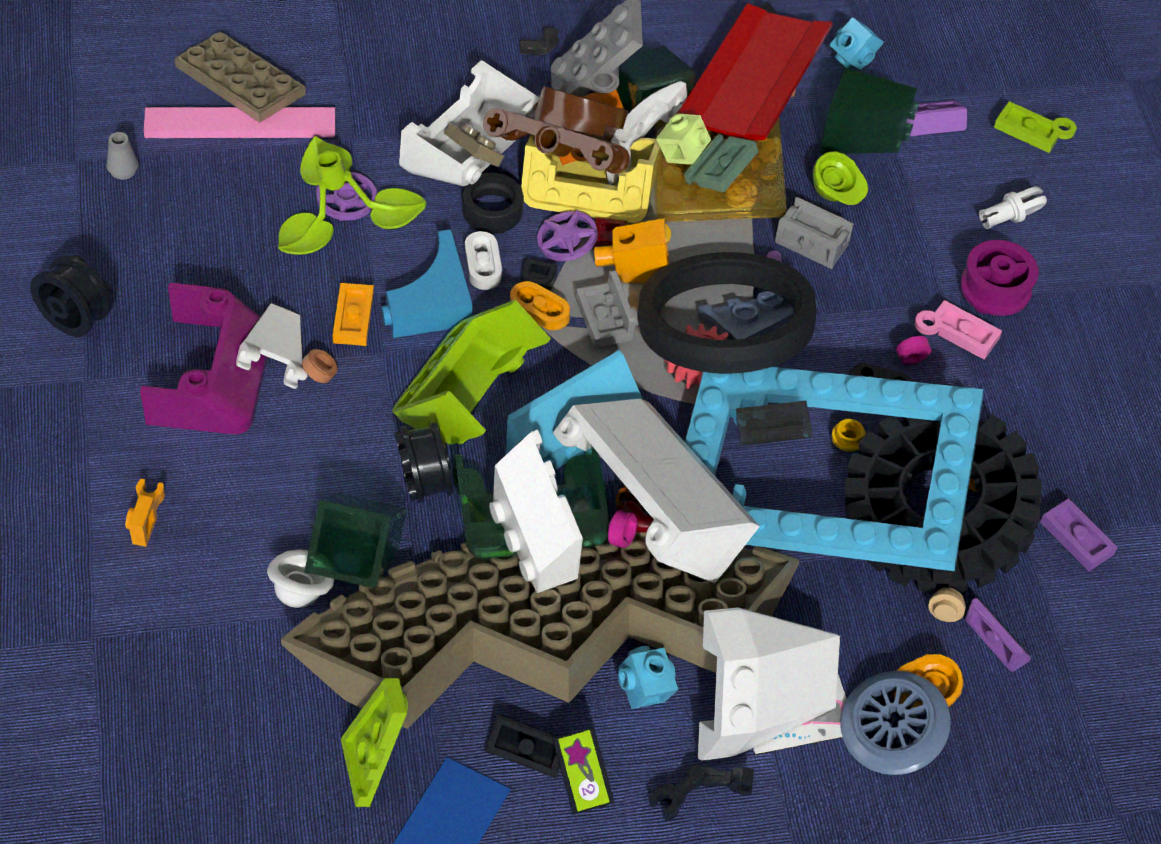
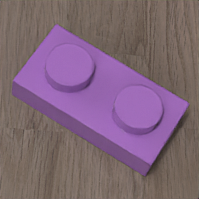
M1069 498L1043 514L1040 521L1088 571H1091L1112 557L1118 548Z

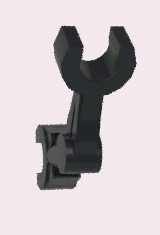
M693 765L675 785L670 782L654 790L649 797V805L654 808L661 801L669 802L671 805L663 811V818L669 821L677 816L685 803V796L694 788L697 789L702 785L705 787L725 786L729 787L734 793L752 795L754 769L739 767L731 770V772H724L710 767Z

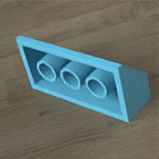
M619 350L508 415L506 455L530 432L538 430L543 441L540 444L539 451L543 463L551 461L556 471L557 468L565 463L578 460L585 451L575 446L566 447L562 445L553 434L573 405L642 399L624 355Z

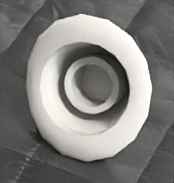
M302 549L286 551L276 556L269 563L267 569L269 579L274 583L276 596L282 603L294 608H304L313 604L320 595L326 594L333 587L335 579L333 569L324 557L313 551Z

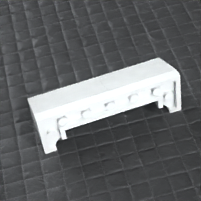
M631 399L573 405L553 432L562 445L566 447L575 446L603 458L651 515L654 521L647 530L646 545L649 551L661 563L716 583L760 527L656 409L645 400Z

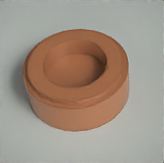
M313 349L302 360L305 372L317 382L328 383L337 373L336 362L328 353L322 350Z

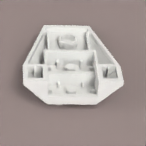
M739 607L704 611L703 648L717 656L715 716L714 720L699 722L698 759L703 761L737 756L836 708L840 635Z

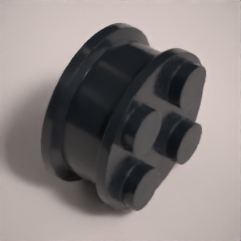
M63 255L56 258L51 263L50 271L37 274L30 284L32 298L42 315L54 327L70 336H84L91 330L93 321L105 318L112 308L110 297L112 289L110 285L102 280L78 255Z
M430 420L429 426L409 431L406 426L400 427L401 431L394 433L401 457L402 471L410 500H418V503H423L425 496L446 492L448 496L454 495L449 472L451 470L445 442L442 443L436 420Z

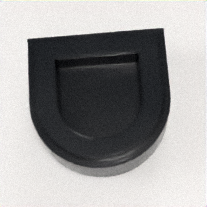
M526 258L521 281L534 282L550 290L555 282L558 265Z

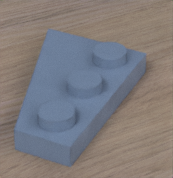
M770 291L761 292L758 294L757 299L741 302L739 298L726 300L725 306L712 308L710 304L698 306V317L711 328L713 326L717 327V333L720 335L727 332L729 334L728 340L746 339L770 333L785 325L794 314L793 308L784 298Z

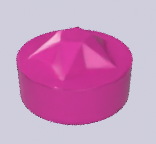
M915 336L902 341L896 347V353L902 364L912 365L925 360L931 353V347L926 337Z
M618 510L614 514L611 522L608 524V540L611 545L626 548L632 543L637 530V518L634 513Z

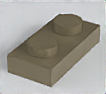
M449 123L444 133L446 136L473 156L499 167L504 155L494 149L496 145L494 141L480 135V131L465 123L462 128Z

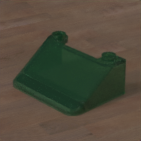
M589 443L585 455L575 456L567 462L564 469L565 484L557 485V496L564 495L582 535V548L596 547L603 544L608 538V524L610 523L600 455ZM455 455L452 478L468 551L479 559L518 556L516 551L511 552L505 541V530L502 524H497L491 515L489 504L493 502V492L485 493L484 480L480 473L471 468H464L462 455Z

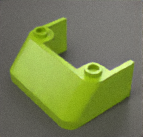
M516 299L466 318L447 334L396 402L392 412L403 423L416 429L429 426V421L435 419L442 441L449 445L456 443L460 445L468 439L481 436L485 433L486 429L471 414L472 410L499 374L507 371L509 373L516 371L524 363L525 359L523 356L527 350L547 344L551 338Z

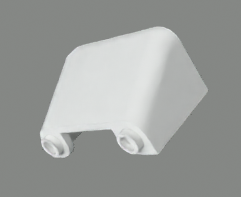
M481 60L472 68L471 73L476 76L473 83L469 87L464 85L460 91V99L428 128L423 124L417 126L411 122L401 131L399 164L411 174L460 186H467L469 183L474 184L480 178L482 171L490 163L473 156L446 136L444 133L449 123L461 128L465 123L481 132L480 135L496 143L494 149L502 154L516 140L508 141L502 137L497 138L487 135L483 127V119L486 113L491 109L499 108L533 118L539 97Z

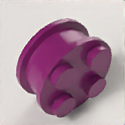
M1005 240L985 241L975 246L969 253L966 268L961 277V291L965 299L979 313L996 316L1012 315L1023 310L1029 303L1032 289L1038 279L1039 269L1034 257L1020 245Z

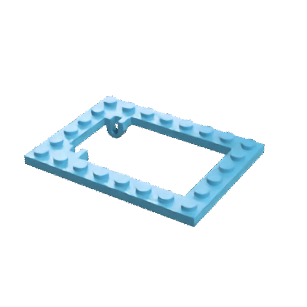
M769 367L758 371L733 374L703 372L685 443L707 468L716 475L729 419L733 418L734 423L742 429H758L764 422L769 402L941 421L923 528L744 506L747 495L745 487L735 484L733 497L760 526L746 545L955 571L982 408L983 389ZM743 408L753 409V415L744 413Z

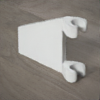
M271 303L241 343L236 365L249 371L251 361L257 362L260 354L287 364L284 384L297 389L298 379L304 381L308 375L302 366L300 315Z

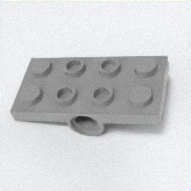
M626 0L622 4L617 5L610 15L602 22L596 23L585 37L577 40L572 48L562 57H558L551 65L552 88L581 97L590 90L601 94L616 90L619 86V66L643 46L641 1Z

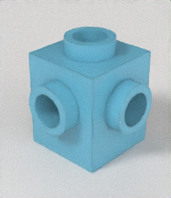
M852 17L844 27L837 31L834 40L829 46L837 52L834 57L847 68L853 65L862 70L864 66L872 62L877 50L884 41L864 23Z
M643 646L633 649L628 653V658L618 667L619 684L626 691L631 709L664 703L678 691L675 681V667L672 661L668 659L665 648L650 650L649 646Z

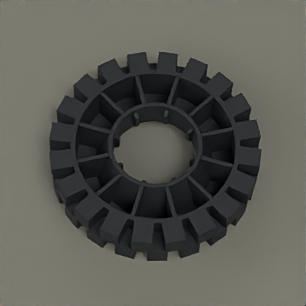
M993 414L985 422L979 420L970 478L974 481L975 490H980L981 498L978 503H973L972 511L963 518L955 571L869 560L867 562L879 573L884 568H888L890 580L906 587L910 579L917 580L918 591L936 593L938 584H947L948 588L955 589L958 592H966L967 581L975 580L980 588L995 581L996 570L1000 569L1005 574L1018 564L1019 552L1027 553L1034 540V531L1038 529L1042 489L1041 479H1038L1039 467L1033 453L1026 455L1027 443L1017 431L1007 435V423ZM889 416L878 423L879 434L876 435L869 430L859 442V454L852 453L847 466L848 478H845L847 519L923 528L924 517L917 514L910 507V499L904 497V492L907 485H912L913 478L925 470L933 469L941 421L904 417V421L899 422L895 416Z

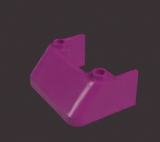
M169 282L168 291L173 322L221 327L211 370L193 369L187 371L181 376L177 390L141 386L140 394L146 425L225 434H241L246 432L253 424L268 357L260 354L257 362L251 361L249 371L238 367L236 360L241 343L260 319V316L226 289Z

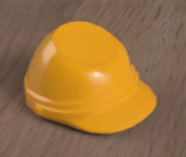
M925 654L896 670L914 673L930 681L942 693L948 707L953 705L962 693L964 682L959 666L951 658L941 654ZM896 691L892 692L894 699L896 696ZM902 694L901 704L904 703L910 694ZM916 701L910 709L923 704L920 701Z

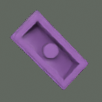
M956 100L899 107V114L906 132L910 136L963 131L967 128V108Z
M977 598L973 599L965 617V621L1011 672L1031 660V656Z

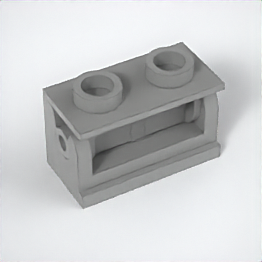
M796 197L794 206H791L779 220L775 242L832 269L849 245L854 223Z

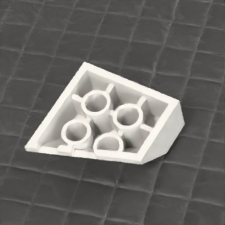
M538 430L530 432L495 465L493 502L489 504L494 521L497 524L501 523L505 530L504 537L511 552L516 551L520 559L519 566L523 578L527 582L531 581L536 592L539 593L578 579L583 538L564 495L557 496V483L554 477L556 473L551 461L543 463L539 453L540 444L543 441Z

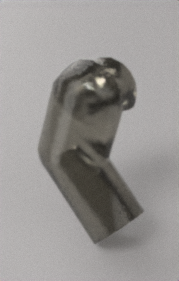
M545 27L543 29V37L539 40L520 39V55H546L559 45V30L556 27Z

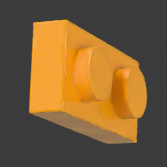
M340 283L332 334L333 343L367 346L374 285Z

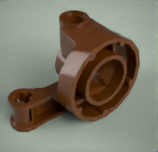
M543 86L533 118L494 108L489 110L483 119L484 131L491 137H502L505 140L514 141L533 134L535 135L534 141L538 151L557 157L567 156L571 152L575 160L588 163L593 169L598 171L606 170L611 174H620L627 169L630 157L626 148L611 142L616 130H623L628 110Z

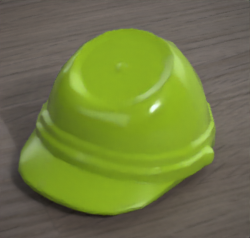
M835 151L823 154L815 162L812 175L813 184L816 192L828 201H839L847 205H855L866 197L868 184L854 160L845 154Z

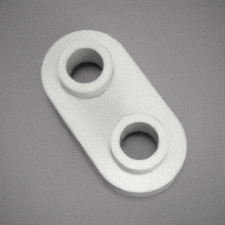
M478 231L470 234L465 240V259L469 281L478 289H493L499 285L502 276L497 240L488 232Z

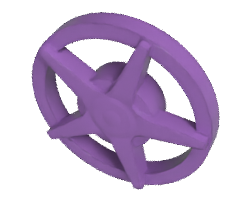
M351 172L352 178L362 183L359 187L363 192L367 188L370 190L372 195L371 201L375 202L377 190L373 182L362 174ZM345 183L341 189L335 190L334 194L326 195V203H335L340 207V211H336L326 205V214L332 218L339 219V221L360 219L373 210L367 207L349 183ZM318 185L316 199L320 207V188ZM357 207L361 209L355 212H346L348 208Z
M579 210L567 211L556 214L544 221V224L539 229L537 242L541 252L549 259L571 261L582 257L593 248L597 241L598 231L594 220L589 215ZM570 219L568 223L562 225L557 224L560 221ZM578 220L588 223L592 229L578 228L576 226ZM549 229L554 231V236L543 243L546 232ZM590 236L584 246L574 251V247L579 244L582 237ZM557 245L562 249H568L569 253H555L548 249Z

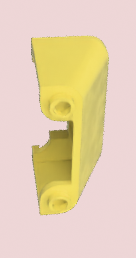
M531 134L525 146L521 185L524 202L528 206L555 212L579 210L593 218L625 220L627 223L640 222L646 216L661 154V148L657 139L639 138L631 144L632 166L628 171L620 173L619 181L613 186L608 184L606 170L598 171L593 169L590 164L579 161L562 165L559 157L538 151L534 141L535 135Z

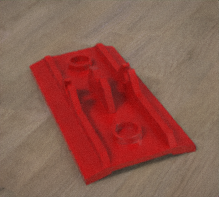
M747 3L677 114L701 115L704 125L709 131L747 140H766L832 28V22H810L773 14Z

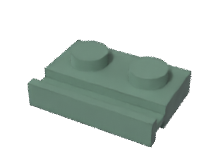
M718 134L684 173L686 183L691 185L693 182H696L698 187L725 192L759 152L756 142L730 136L728 139H723L722 135Z

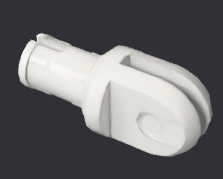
M1035 186L1019 193L1012 191L1005 194L1002 203L979 211L980 221L982 222L987 219V222L982 224L983 227L990 229L992 226L1007 220L1014 223L1025 220L1026 215L1034 213L1046 205V196L1038 197L1043 193V190Z

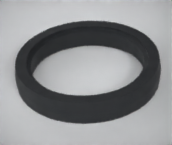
M739 252L695 255L680 259L661 268L643 285L638 304L640 333L647 346L653 352L675 365L695 371L719 374L758 371L789 360L801 352L811 340L817 317L814 289L806 277L799 271L769 257ZM737 284L761 288L781 296L791 305L794 314L785 325L770 333L746 339L716 340L692 336L673 328L662 318L660 311L671 298L685 291L709 285Z

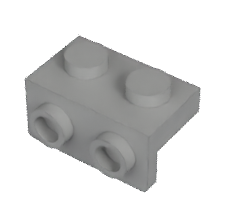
M616 270L609 271L608 283L576 289L575 298L594 348L633 340L634 327L639 324L638 313L635 306L630 307L627 285L625 281H620Z

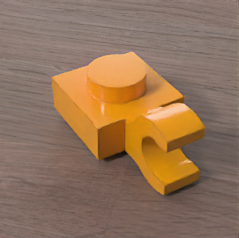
M140 479L136 485L138 500L135 508L131 507L128 510L125 526L126 529L130 530L132 544L147 547L157 520L156 511L159 504L164 500L165 490L164 484L159 482L154 492L147 493L145 479Z

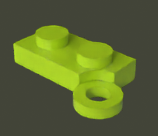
M1010 101L1002 110L994 125L995 129L1050 153L1058 138L1070 139L1075 135L1077 129L1076 124L1068 118L1060 117L1052 121ZM1064 126L1067 127L1069 130L1064 131L1061 130L1059 127Z

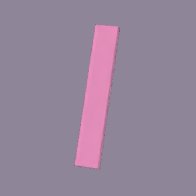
M145 107V138H314V136L318 138H335V107H285L260 123L237 107Z

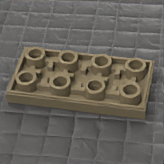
M222 32L213 34L209 39L190 47L186 52L174 58L175 67L259 123L306 95L303 84Z

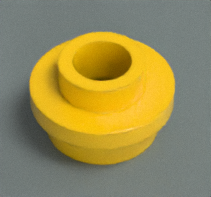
M844 419L834 426L831 438L834 445L839 449L854 452L859 450V442L866 435V432L859 421Z

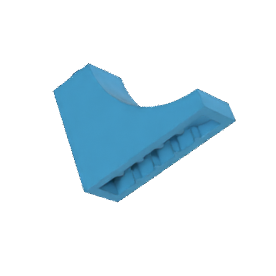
M451 229L438 231V253L435 261L424 275L404 287L386 291V305L381 306V314L384 326L390 325L393 338L453 329L459 322L472 316V301Z

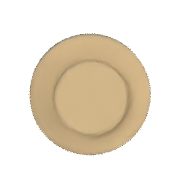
M939 589L930 598L929 610L935 618L941 621L955 622L960 620L965 613L966 605L963 596L955 589Z

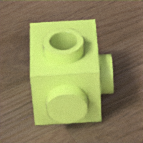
M674 114L656 138L667 163L691 165L711 141L701 115Z

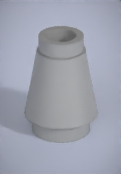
M115 132L108 139L106 168L117 179H129L136 173L139 162L128 140V136L122 132Z

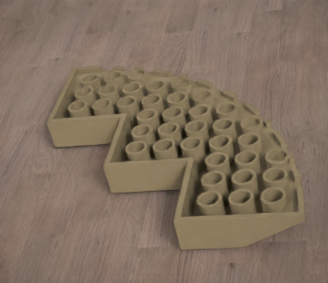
M578 526L583 538L578 579L537 593L532 582H527L523 578L519 566L520 559L516 551L511 552L505 540L489 543L488 539L484 538L461 544L460 551H449L444 554L441 550L431 553L432 559L416 565L413 561H409L389 569V576L383 579L372 581L369 579L359 584V591L346 598L343 595L338 596L330 602L331 608L320 615L313 612L281 638V645L345 701L360 708L365 706L384 678H399L402 693L408 701L407 715L402 725L406 729L473 662L569 703L628 637L656 649L665 648L666 653L716 673L717 656L703 648L704 611L739 607L772 616L799 565V559L759 546H754L753 550L743 548L718 581L713 583L659 562L647 548L646 533L636 532L632 543L626 548H621L609 543L608 529L588 531V526Z

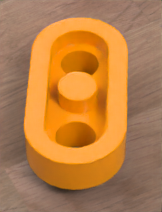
M530 281L520 282L511 289V301L516 299L539 326L547 330H560L569 323L570 306L560 296Z

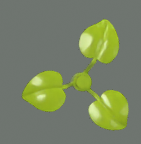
M314 136L302 158L300 173L306 183L314 186L319 185V214L316 217L312 213H299L289 217L280 228L278 249L288 254L302 255L318 251L327 245L333 236L334 229L331 223L323 221L326 215V189L332 191L339 190L344 186L345 181H348L367 207L373 209L370 214L372 222L384 229H396L408 224L425 209L427 203L420 195L399 188L382 190L377 193L375 202L371 201L352 178L349 171L352 166L350 153L339 146L332 145Z

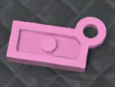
M945 300L936 312L925 310L918 313L914 322L916 329L920 333L933 335L938 332V335L984 360L996 345L1002 333V330ZM923 320H930L934 325H925Z

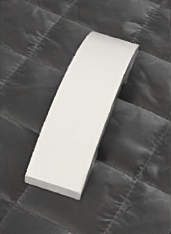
M680 81L650 95L627 115L623 130H616L611 142L625 147L630 157L625 171H628L632 166L631 144L635 140L643 138L659 119L668 123L670 118L679 112L687 99L686 83ZM607 172L608 184L614 186L619 181L620 174Z

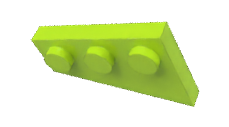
M384 678L341 737L355 807H370L407 715L408 701L402 693L399 678Z

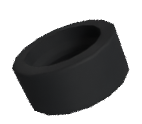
M495 172L481 174L474 184L469 183L464 188L462 194L464 219L474 229L490 234L504 233L514 228L520 222L523 213L524 195L522 187L515 179L505 174ZM497 195L509 200L511 205L501 211H488L478 207L474 202L483 196Z

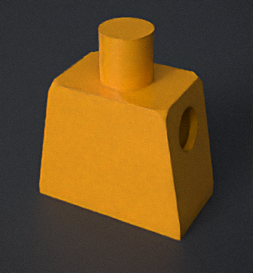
M665 219L615 227L613 229V246L594 247L596 267L615 265L620 281L645 284L655 272L670 264Z

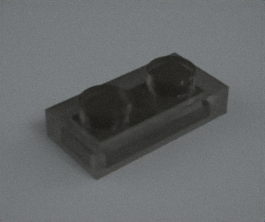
M806 400L736 409V421L741 446L812 438V427Z

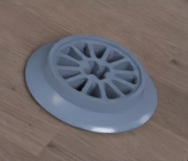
M905 671L879 673L860 683L847 698L840 720L842 738L850 754L866 768L888 775L908 774L932 762L944 748L951 726L947 702L937 687L927 679ZM896 691L895 701L890 703L887 693ZM902 694H910L904 703L901 704ZM883 695L886 705L882 706L874 699ZM916 701H920L923 704L910 709ZM870 705L879 713L869 712L865 710L867 706ZM898 713L899 718L904 720L898 722V727L892 728L887 721L891 719V714ZM927 714V719L925 720L915 718ZM863 720L875 721L864 726L862 725ZM911 727L924 728L922 734H918ZM878 731L872 739L866 736V734ZM903 735H909L915 741L906 745ZM888 736L886 747L879 746L878 744ZM898 737L902 747L892 749L894 739Z

